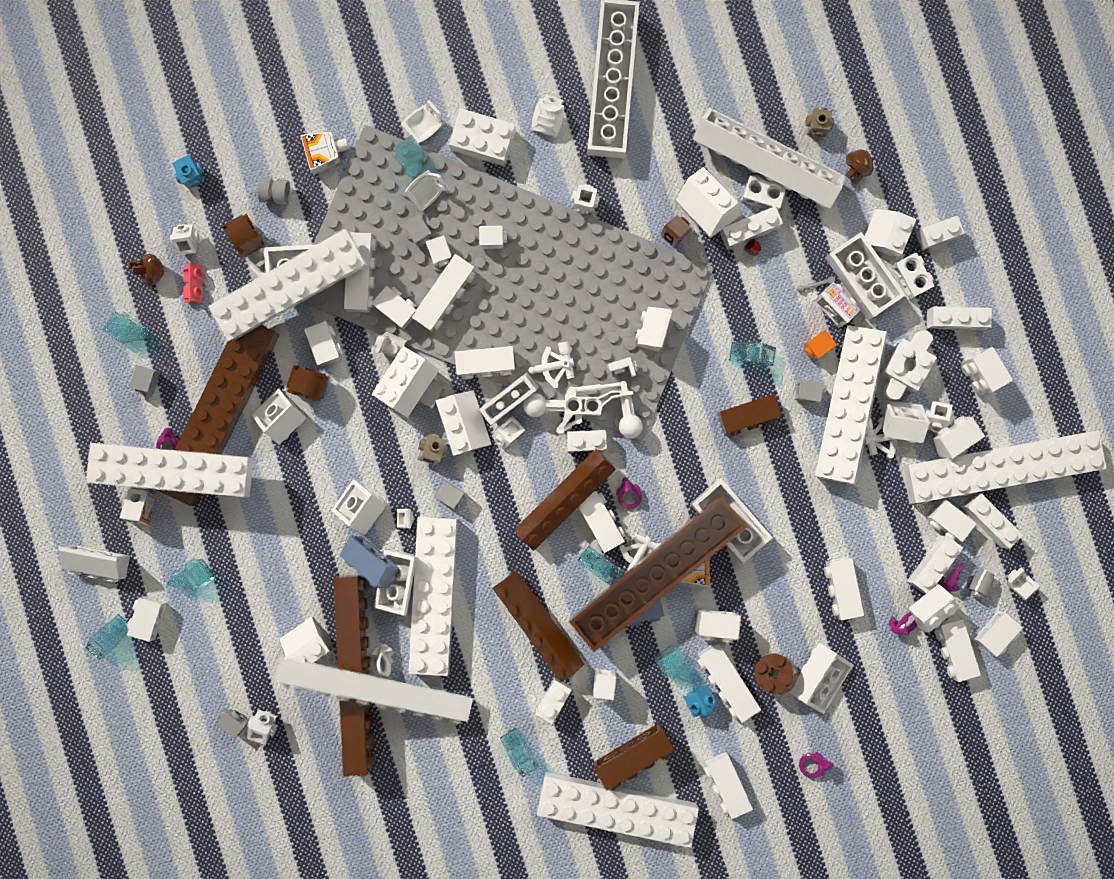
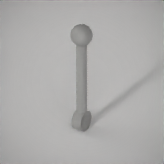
M830 276L827 278V280L819 281L804 286L798 285L797 291L803 292L804 289L812 288L826 283L832 284L833 282H835V278L833 276Z

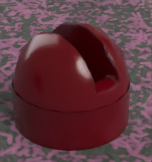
M751 239L745 245L744 250L749 255L756 256L761 251V245L756 239Z

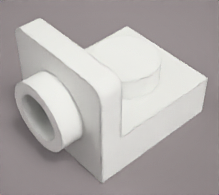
M385 332L376 339L374 346L377 348L375 353L379 355L383 352L396 358L402 347H405L407 341Z
M630 357L607 365L609 373L614 372L615 375L625 372L626 367H628L631 378L635 377V372L638 371L635 360L631 361Z
M512 416L494 432L492 437L498 446L506 449L525 429Z

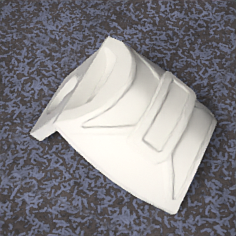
M548 95L543 99H539L533 114L532 131L557 137L564 114L562 99Z
M430 100L422 107L413 111L401 123L418 144L432 136L443 124L441 122V113Z
M427 170L409 185L405 193L419 212L430 206L443 190L448 191L449 187L439 174H434Z

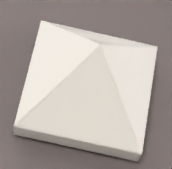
M397 509V528H411L415 519L411 510Z

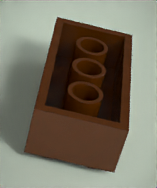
M657 723L594 761V771L606 791L609 789L615 790L621 786L622 781L626 779L631 780L642 769L648 770L653 767L655 761L660 758L664 760L670 757L674 748L660 723Z

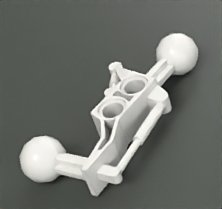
M625 381L605 385L571 386L568 388L565 400H546L541 394L532 393L523 401V410L530 417H540L545 411L565 412L563 422L557 427V433L563 434L564 431L572 428L573 425L580 424L582 416H600L602 407L611 399L620 398L623 418L619 422L620 433L628 439L638 437L643 430L642 420L634 414L631 397L634 393L633 391H628ZM621 386V391H610L599 397H576V393ZM576 401L579 404L578 410H569V402ZM591 401L598 404V409L594 412L587 408V404ZM575 415V421L568 423L572 416Z

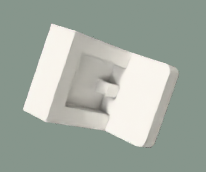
M1021 567L1018 571L1015 569L1008 575V586L1026 601L1040 586L1024 573L1025 570Z

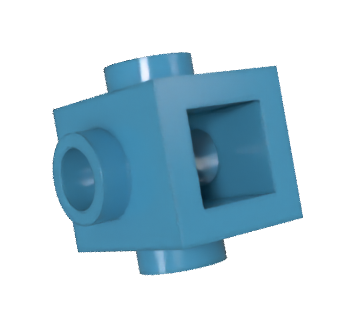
M189 154L172 163L176 171L174 176L179 184H183L187 188H193L198 186L200 181L204 180L202 166L199 162H195Z
M708 685L694 688L683 696L693 718L702 716V718L708 717L713 713L712 710L718 706Z

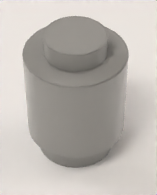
M979 569L975 573L969 590L972 591L971 595L979 599L988 597L995 581L993 579L994 574L987 570Z

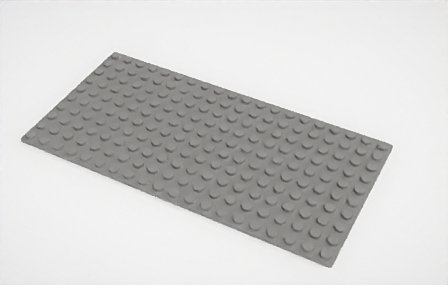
M368 125L364 126L313 245L321 243L344 229L356 233H371L377 241L376 251L373 250L376 267L375 270L372 269L375 287L374 289L371 288V296L375 300L386 285L390 289L395 287L402 293L400 297L405 301L407 299L411 300L416 305L415 309L417 310L446 268V266L439 268V266L435 267L427 245L422 247L419 245L417 247L403 225L406 221L420 214L433 236L430 240L444 235L452 258L456 254L473 265L476 276L471 283H466L464 286L465 292L460 299H455L453 302L454 308L448 315H444L442 318L443 324L438 330H434L433 333L415 320H412L403 330L375 306L370 308V313L347 312L344 309L346 278L303 301V303L380 335H383L385 332L391 333L406 340L407 346L453 365H456V351L513 346L515 371H511V375L500 376V373H492V377L485 378L508 387L527 372L539 387L533 393L541 394L546 400H565L568 388L571 386L605 385L625 381L628 391H633L634 393L631 396L634 414L643 423L641 434L633 439L642 441L713 271V267ZM429 170L431 173L439 174L449 187V190H443L430 206L419 212L405 193V190L418 176ZM479 226H502L503 231H507V243H503L504 248L481 249ZM648 307L672 310L664 342L659 352L638 347V341L635 340L637 330L642 329L643 323L640 322L642 312L647 311ZM569 341L572 348L570 357L571 359L573 358L574 366H572L574 378L567 379L565 371L557 382L558 388H554L545 379L543 372L534 374L528 372L530 367L542 365V356L546 347H550L553 353L561 355L558 343ZM551 355L547 359V363L560 361ZM630 357L631 361L635 360L638 369L635 372L636 376L631 378L628 367L625 368V372L615 375L614 372L609 373L607 365ZM561 369L549 371L550 376L555 380ZM621 386L576 393V397H599L610 391H621ZM620 398L611 399L602 407L600 416H582V418L620 433L619 422L623 418ZM571 401L568 404V408L571 411H576L579 408V404L576 401ZM591 401L587 404V408L594 412L598 409V404Z

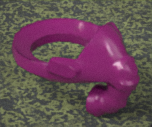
M168 427L163 430L157 439L156 449H161L162 443L168 442L175 450L179 439L176 438L172 429Z
M624 477L620 488L616 491L619 504L623 508L633 509L641 503L642 494L637 484H633L627 477ZM635 492L637 501L632 505L625 504L622 500L624 493Z
M960 563L947 584L944 583V576L941 577L938 584L949 593L960 590L956 582L960 579L959 574L964 564Z
M911 612L905 614L899 623L894 617L889 622L891 631L897 635L908 636L909 632L913 631L918 625L915 620L910 625H905L909 620L908 617L912 615Z
M818 752L804 754L799 760L800 771L803 775L810 778L823 776L825 771L834 767L831 761L823 758L822 754ZM806 759H814L818 763V770L816 772L809 773L804 769L803 763Z

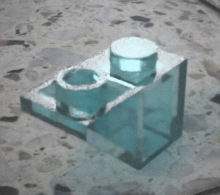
M410 135L395 146L393 150L395 152V160L399 165L404 164L407 168L405 173L412 181L422 174L425 154L414 137Z
M115 311L102 328L104 332L122 343L147 340L152 337L147 332L149 330L141 323L135 324L132 321L133 317L126 312L119 313Z
M732 342L729 361L758 366H773L776 347L765 343Z
M589 545L577 560L609 585L619 579L624 572Z
M193 558L185 564L186 568L184 570L174 572L170 576L171 580L166 584L170 587L196 590L205 586L216 576L203 559L196 560Z
M117 614L89 638L85 648L100 661L128 633V622Z
M672 645L653 656L664 676L689 683L694 682L692 676L695 674L690 665L685 666L682 661L685 657L680 648L675 649Z
M517 728L500 737L513 767L522 777L539 767L533 753Z

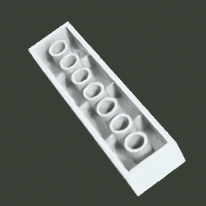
M601 0L587 155L625 159L639 2Z
M711 108L705 113L693 137V140L698 145L713 149V152L717 155H724L730 158L733 163L742 164L751 172H758L764 175L767 180L776 181L783 188L794 190L801 197L816 201V204L821 207L831 208L842 189L845 179L843 174Z
M344 229L208 307L227 340L234 341L364 268L368 263L350 231Z
M847 325L815 473L817 478L856 485L888 337L886 331Z
M90 443L86 482L250 497L254 458Z
M418 517L415 554L417 558L414 571L409 674L448 676L450 673L458 519Z
M545 771L537 816L691 848L699 808L694 802L622 787L606 791L602 783Z

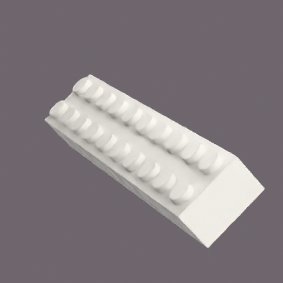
M1091 431L963 454L954 458H941L908 464L902 467L909 503H920L1106 469L1099 431Z

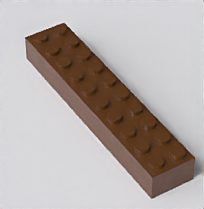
M261 325L238 339L227 342L174 451L222 455L280 334ZM155 489L189 506H197L203 494Z
M720 495L569 619V623L590 649L595 652L745 530L747 526Z
M359 574L340 575L333 578L338 669L368 675V668L371 666L370 656H367L370 640L369 636H366L369 620L368 617H365L368 600L364 598L367 581L366 578ZM349 698V701L339 699L343 777L367 776L373 765H375V753H372L375 739L374 734H371V726H373L374 719L373 714H370V707L373 702H368V705L357 703V699Z

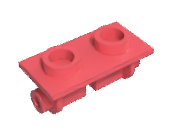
M194 263L185 264V268H183V282H189V285L183 286V299H185V303H203V266Z

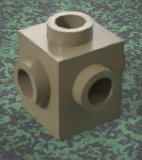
M823 107L813 109L806 116L805 126H807V134L815 137L826 136L834 126L832 111H828Z
M428 434L424 439L420 440L418 446L420 453L417 460L436 466L440 463L441 458H444L446 455V440H443L437 434Z

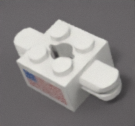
M919 331L914 334L910 342L900 339L894 345L879 374L889 380L883 390V394L887 399L897 400L902 397L905 390L912 393L920 389L937 358L927 352L933 341V337L928 331Z

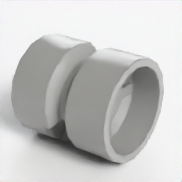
M260 178L258 184L259 202L271 204L274 201L275 204L288 205L290 199L289 180L277 179L274 182L272 178Z

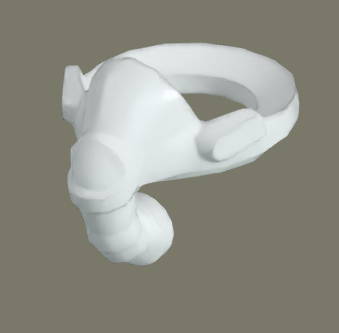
M380 644L370 654V657L376 658L377 671L381 677H388L390 675L391 663H393L391 656L394 652L387 644ZM381 658L383 659L385 664L384 672H382L380 668Z

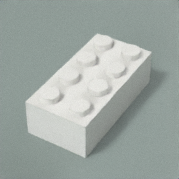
M862 232L825 257L868 320L905 296Z
M718 479L691 502L690 505L699 513L720 495L726 500L747 526L745 530L726 544L733 555L741 563H744L773 537L722 479Z

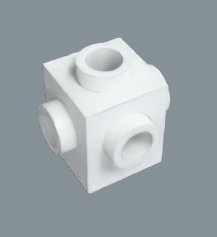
M578 185L577 191H573L571 202H574V209L583 214L592 213L593 208H597L600 197L596 196L597 189L590 185ZM583 199H588L589 203H588V202H584V201H582V200H583Z
M182 224L174 227L173 233L170 235V242L177 256L196 253L197 245L200 243V236L198 231H195L193 224Z
M932 402L930 411L926 410V415L930 422L928 430L937 433L945 427L952 426L954 416L951 415L952 405Z
M258 709L256 715L251 716L248 722L247 739L266 745L270 735L274 736L278 725L275 724L277 716L268 711Z

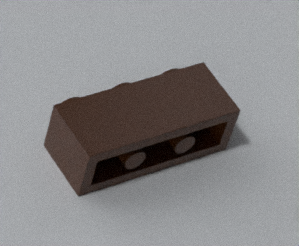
M775 394L717 413L723 433H729L730 437L740 434V429L746 427L749 431L758 428L759 423L766 422V425L777 422V417L782 416Z

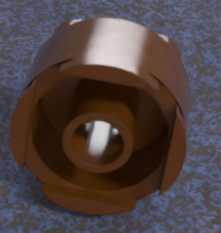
M241 214L222 225V228L242 259L260 250L264 245L257 230L253 231V223L247 214Z
M293 365L286 386L288 388L287 392L294 395L304 394L306 395L305 398L311 401H321V399H324L331 377L306 367L301 369L299 365Z
M768 654L756 663L755 679L764 691L782 695L794 688L798 679V671L795 664L787 657L780 654ZM775 670L780 672L777 675L778 678L773 677Z

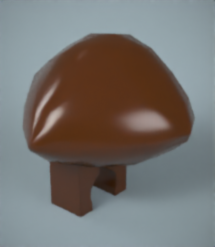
M859 149L846 155V164L851 168L845 176L852 183L857 185L863 177L872 175L874 168L873 158L868 151Z
M145 254L137 261H128V269H132L133 275L140 274L142 281L147 286L155 285L164 275L163 263L153 254Z

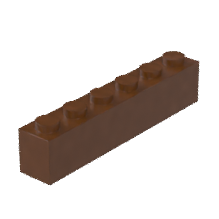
M596 448L514 529L521 541L534 551L616 470L608 458Z
M517 570L492 588L560 682L573 676L585 665Z

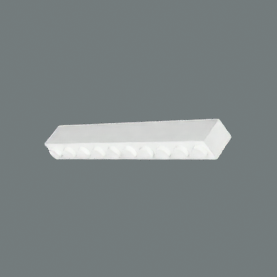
M281 656L279 657L273 679L278 683V687L290 689V686H296L298 691L310 693V690L318 691V695L325 697L334 694L340 700L349 701V698H354L360 704L368 705V702L376 703V707L387 709V705L393 706L395 711L405 713L406 709L412 710V714L424 716L425 713L432 714L431 718L442 720L443 717L450 718L449 722L461 724V721L468 722L473 698Z

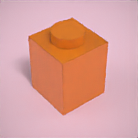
M825 329L803 346L805 347L806 355L816 360L837 344Z

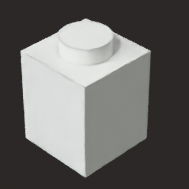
M479 226L480 248H504L503 243H507V231H503L502 226Z
M444 235L426 241L435 267L439 266V268L447 266L452 256Z

